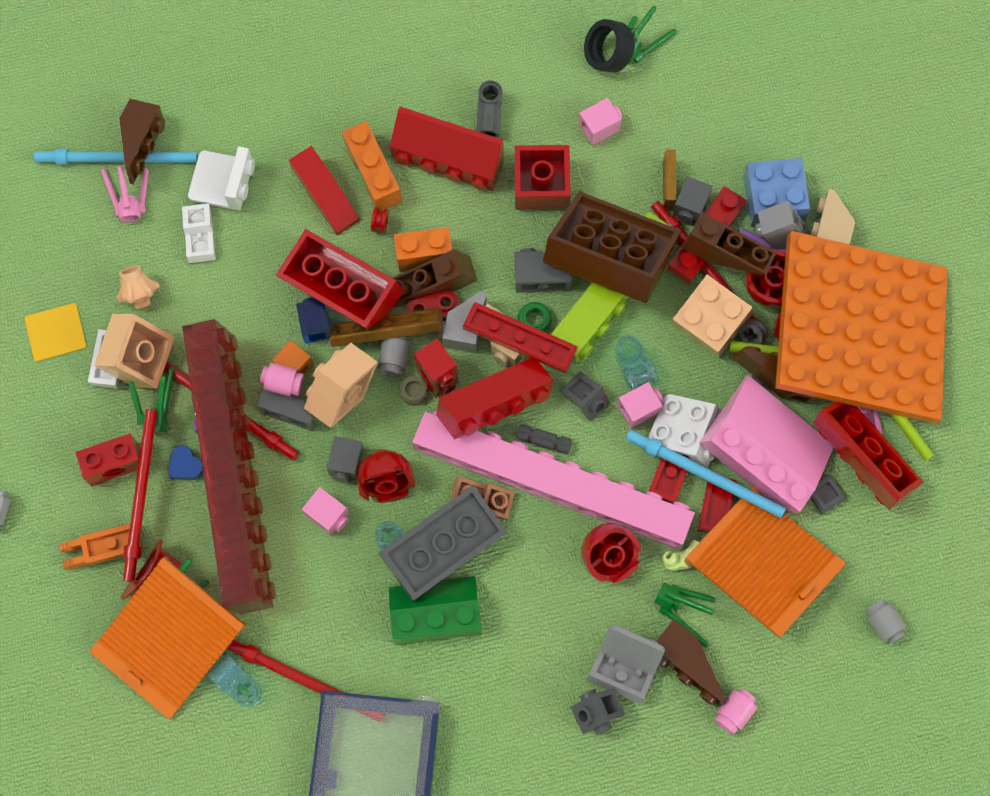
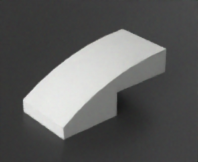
M210 204L182 207L188 263L216 260Z

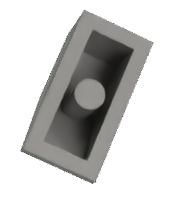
M790 201L758 211L760 222L756 224L758 234L761 239H766L772 248L786 249L787 235L791 231L809 235L806 224Z
M480 291L448 312L447 319L442 322V329L438 335L443 340L444 348L472 353L477 352L480 336L464 330L463 324L474 302L486 306V292Z

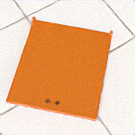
M751 487L749 489L760 495V493L755 488ZM742 498L686 556L684 561L687 566L695 567L779 639L846 565L845 561L833 554L827 547H824L822 543H819L817 539L811 536L809 532H806L804 528H801L800 525L796 524L795 521H792L790 517H787L786 514L779 518Z
M163 557L89 652L170 720L247 624L238 619L172 564L169 558Z

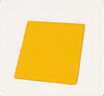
M76 303L25 316L35 362L86 348Z

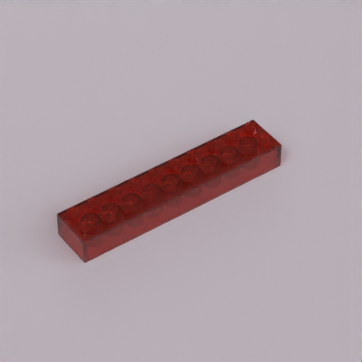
M216 319L182 326L223 608L240 615L274 608L273 599L276 598V590L273 582H270L268 573L272 569L269 554L265 553L264 542H267V532L264 525H261L260 514H263L261 499L257 497L255 488L259 485L256 470L252 468L251 459H254L255 455L252 443L248 442L247 432L250 431V422L248 416L244 415L243 404H246V396L239 383V378L242 377V369L235 357V351L238 350L237 339L234 334L230 333Z

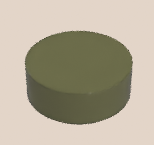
M418 376L407 377L400 385L401 398L409 405L422 404L428 396L427 383Z

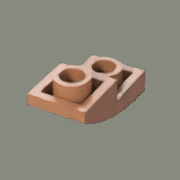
M460 476L455 478L449 502L474 485L495 516L499 519H508L515 492L489 483L484 485Z

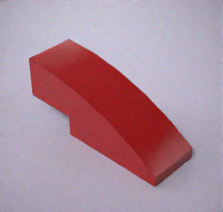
M312 146L289 159L292 171L337 235L360 221L345 194Z

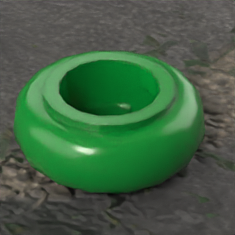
M530 302L524 305L519 310L517 316L518 321L544 332L548 330L552 322L551 312L548 307L538 302ZM531 313H539L543 320L537 325H532L527 322L526 317Z

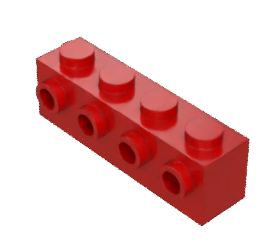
M527 359L439 397L436 416L454 440L464 435L469 436L476 432L477 429L486 425H494L504 417L518 414L533 404H541L546 401L550 396L553 379L539 362Z

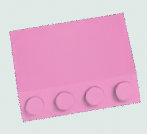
M749 375L743 379L699 442L701 446L767 499L785 507V513H795L802 510L815 491L834 448L818 431Z

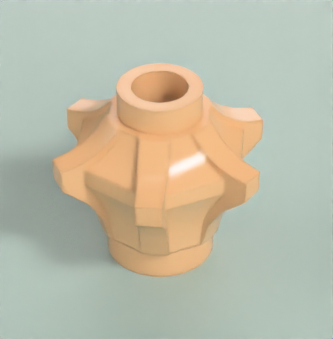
M139 265L130 266L120 271V291L116 297L118 302L134 304L136 309L150 305V298L153 292L160 287L158 282L147 277Z

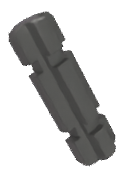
M524 424L519 426L516 435L520 441L526 443L531 441L533 445L550 450L555 448L557 452L568 454L572 445L571 438L564 436L559 438L557 434L538 428L532 430L531 426Z

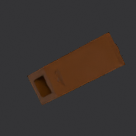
M129 99L119 120L125 168L130 184H134L138 175H141L144 171L148 155L154 151L155 141L159 133L161 134L164 131L165 118L162 116L159 105Z
M703 212L682 249L706 262L765 276L777 253Z
M453 249L393 277L404 289L394 307L408 304L413 299L441 291L454 292L476 282L477 279L470 256Z
M746 346L733 354V359L780 398L809 404L819 399L818 397L775 388L778 352L769 354L761 352V349L758 347Z
M673 619L656 641L665 648L659 665L665 669L668 666L677 672L676 678L687 687L695 686L701 691L699 696L712 706L716 703L721 707L726 698L698 638Z

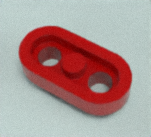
M441 291L411 300L406 306L405 313L413 312L417 308L424 310L441 308L443 321H446L448 312L460 305V301L455 293ZM444 300L451 302L448 307L441 305Z

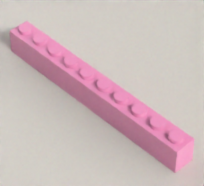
M436 411L433 414L424 413L412 442L414 450L601 521L622 525L630 532L681 550L695 512L689 511V506L680 502H674L673 504L662 500V496L653 492L641 493L635 490V486L627 482L620 481L617 484L609 481V477L600 472L593 471L592 474L585 472L576 463L566 461L565 464L556 461L555 457L547 452L539 451L537 454L529 451L528 446L520 442L513 441L512 444L501 440L502 437L490 431H486L485 434L476 431L469 436L464 435L454 440L436 416Z

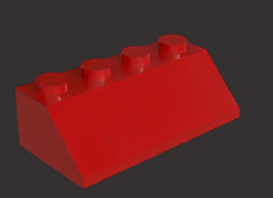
M399 106L390 143L391 157L396 162L403 165L412 164L418 166L427 173L437 172L443 174L454 182L461 180L470 183L472 187L478 190L488 189L493 191L504 164V144L502 139Z
M307 229L304 230L276 273L278 278L367 330L390 314L404 292V289L395 279Z
M834 402L818 413L813 424L818 428L819 434L833 445L839 457L853 468L858 479L867 484L874 492L878 502L886 506L889 511L924 483L857 406Z

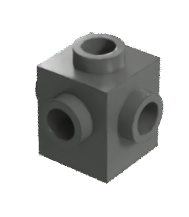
M613 688L601 692H596V689L590 690L579 696L580 702L571 706L582 734L595 731L596 735L602 734L613 728L612 722L625 716Z

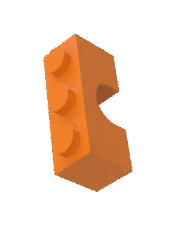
M367 121L342 131L344 145L355 168L358 167L366 191L374 207L378 208L379 211H383L402 203L400 188Z

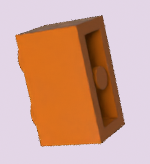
M449 227L394 234L399 272L413 269L452 250Z

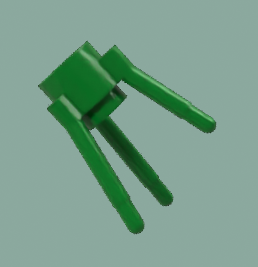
M656 6L650 8L633 32L635 48L629 64L633 60L639 63L643 56L677 33L676 29H672L642 51L640 50L642 44L637 39V36L656 11ZM633 16L628 24L631 31L638 19L637 16Z
M173 367L169 368L167 380L165 376L160 377L157 409H152L157 411L154 433L166 432L167 413L174 375ZM131 381L129 382V387L137 414V425L144 426L145 414L142 412L135 384Z
M664 582L654 602L661 606L659 612L668 616L672 621L673 619L695 635L701 645L708 647L709 643L671 610L677 611L682 603L713 615V609L685 598L684 595L709 602H714L715 598L681 588L675 584L671 586Z

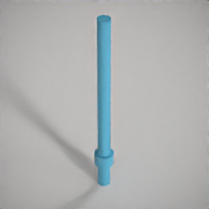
M56 148L55 151H34L35 162H56V165H68L69 162H125L123 152L69 151L63 148ZM153 152L148 155L145 163H197L198 153Z
M631 429L626 437V440L645 449V453L653 457L657 455L779 518H782L786 510L785 507L663 446V442L653 437L649 439Z

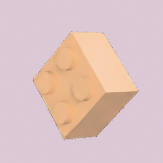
M706 275L675 315L673 322L674 326L720 358L729 346L730 340L733 341L741 327L753 315V307L709 275Z
M112 314L94 366L127 384L133 381L136 388L157 389L175 337L135 314Z
M352 343L343 350L337 349L326 364L321 363L313 373L315 379L306 392L308 399L304 409L330 428L333 427L363 400L378 362Z

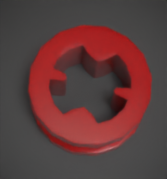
M376 207L373 209L371 232L380 230L381 233H386L389 218L388 209H384V211H379Z

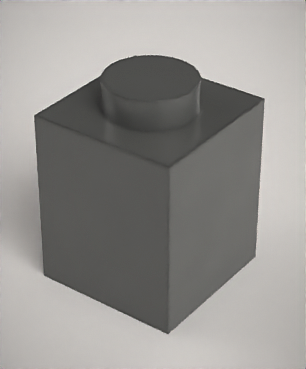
M687 176L675 203L673 215L677 216L684 223L691 224L693 222L696 224L699 216L705 210L713 186Z
M334 436L327 465V471L329 476H333V480L342 483H349L350 480L357 481V471L364 453L362 441Z

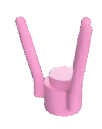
M122 166L118 167L122 193L119 201L106 169H102L101 173L115 208V216L119 217L121 222L140 220L141 214L146 213L145 198L149 169L145 168L143 171L139 201L136 200L135 196L128 195Z

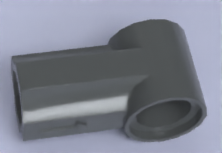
M485 81L479 87L476 131L493 137H499L503 96L502 87L496 81ZM489 93L497 96L494 100L484 98Z

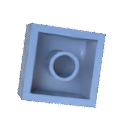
M802 158L747 163L743 177L751 227L760 223L758 211L786 201H790L803 221L806 220L810 205Z

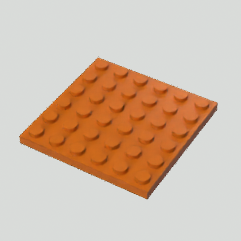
M791 231L787 235L775 388L934 424L939 423L942 420L947 268Z

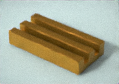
M666 149L663 158V206L667 211H674L676 202V150Z

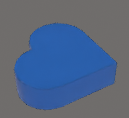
M181 445L174 448L170 457L169 478L180 480L200 478L204 472V466L200 459L194 457V454L187 446Z

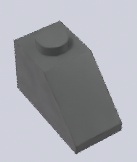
M525 248L520 250V252H514L516 293L571 291L572 278L568 272L543 263L545 254L543 251Z
M263 389L257 404L260 414L314 431L315 425L309 412L304 409L305 403L301 394L289 397Z

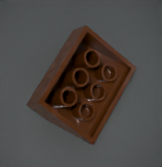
M579 191L548 236L543 263L647 304L680 237L681 230Z

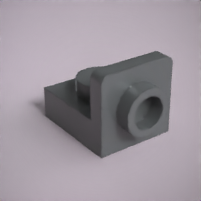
M581 371L560 390L566 399L582 410L589 421H592L597 415L601 414L610 403L603 388Z

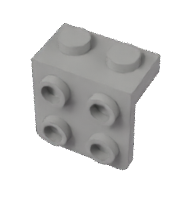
M610 625L587 681L605 689L613 688L616 694L642 705L653 676L664 655L665 648L655 640L643 638L625 627Z

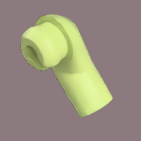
M692 540L684 552L673 553L672 550L665 552L662 558L664 566L672 571L691 568L684 561L686 556L699 542Z

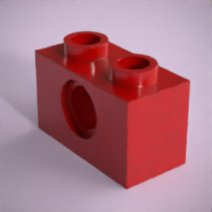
M435 339L414 353L416 371L425 380L435 397L440 394H449L456 388V383L459 382L457 365L438 339Z
M131 433L75 452L83 479L90 486L138 471L140 449L138 442Z

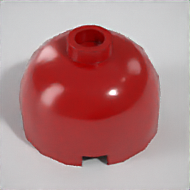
M774 250L777 253L765 276L745 272L744 284L747 293L753 301L765 307L774 308L782 306L786 252Z
M380 449L371 453L362 460L357 471L359 495L368 501L369 496L377 498L378 503L396 501L406 497L411 486L413 489L415 487L414 474L410 462L402 454L392 450Z
M615 523L601 524L591 529L585 536L581 546V558L587 571L598 581L621 582L630 577L638 567L639 561L637 559L639 552L641 553L640 543L637 537L624 526Z

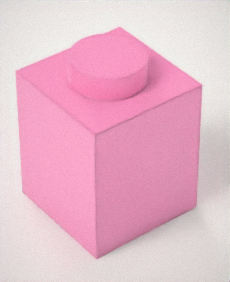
M606 98L579 113V126L593 146L620 131L621 120L623 119L622 113L617 105H612L609 99Z
M649 382L619 397L617 406L630 428L633 429L657 416L662 410L664 400L657 388L652 389Z
M320 487L301 509L305 517L330 536L335 531L339 533L349 521V518H347L349 515L347 508Z

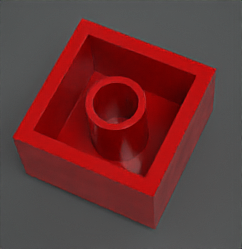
M515 145V209H567L570 205L571 197L570 145Z

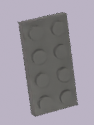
M472 485L378 554L409 598L414 601L507 533V531L474 485Z

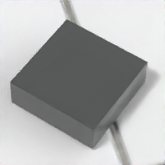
M830 474L819 481L810 497L821 515L847 498Z

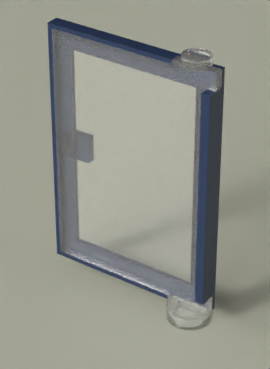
M322 691L309 796H431L441 703L435 702L434 695L417 694V700Z

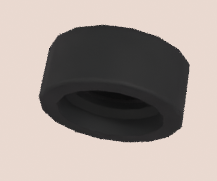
M608 19L597 21L589 29L585 37L584 55L588 64L596 70L616 73L623 70L629 64L634 53V35L630 27L625 23ZM611 31H614L616 36L615 51L612 57L605 61L602 52L603 43L606 36Z

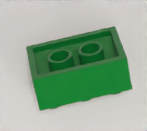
M475 576L441 580L414 601L409 598L402 586L389 587L390 618L395 645L482 635Z

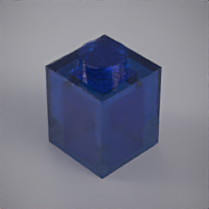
M312 297L304 299L302 303H297L298 317L305 344L329 339L331 328L326 305Z

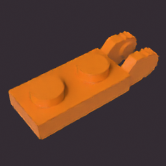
M130 523L79 536V539L60 544V552L69 553L81 548L83 556L63 561V568L65 570L75 569L123 557L124 546L128 545ZM140 537L139 547H142V552H144L142 539Z

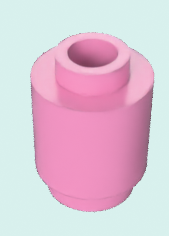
M271 362L269 367L264 366L260 383L264 384V390L289 397L292 395L299 396L304 381V374L298 373V369Z
M741 689L740 692L733 690L716 712L718 716L714 721L731 735H734L737 730L741 731L757 710V706L754 704L756 701L755 697L744 689Z

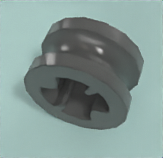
M758 319L747 321L739 331L741 341L747 343L761 344L768 335L766 325ZM751 328L753 329V332L755 334H758L756 338L754 337V334L752 332H749Z

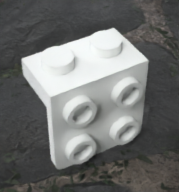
M238 146L236 156L209 151L200 152L188 192L189 200L240 211L243 200H246L248 195L249 177L253 175L255 160L252 159L249 148Z
M672 394L666 395L664 403H662V410L658 413L648 438L651 439L653 437L663 442V446L679 454L688 455L692 461L708 468L710 461L715 456L701 446L699 442L721 410L713 403Z

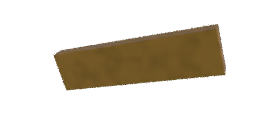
M441 308L387 315L368 330L353 321L334 323L329 339L331 346L336 347L349 345L350 343L356 344L441 331L443 313Z

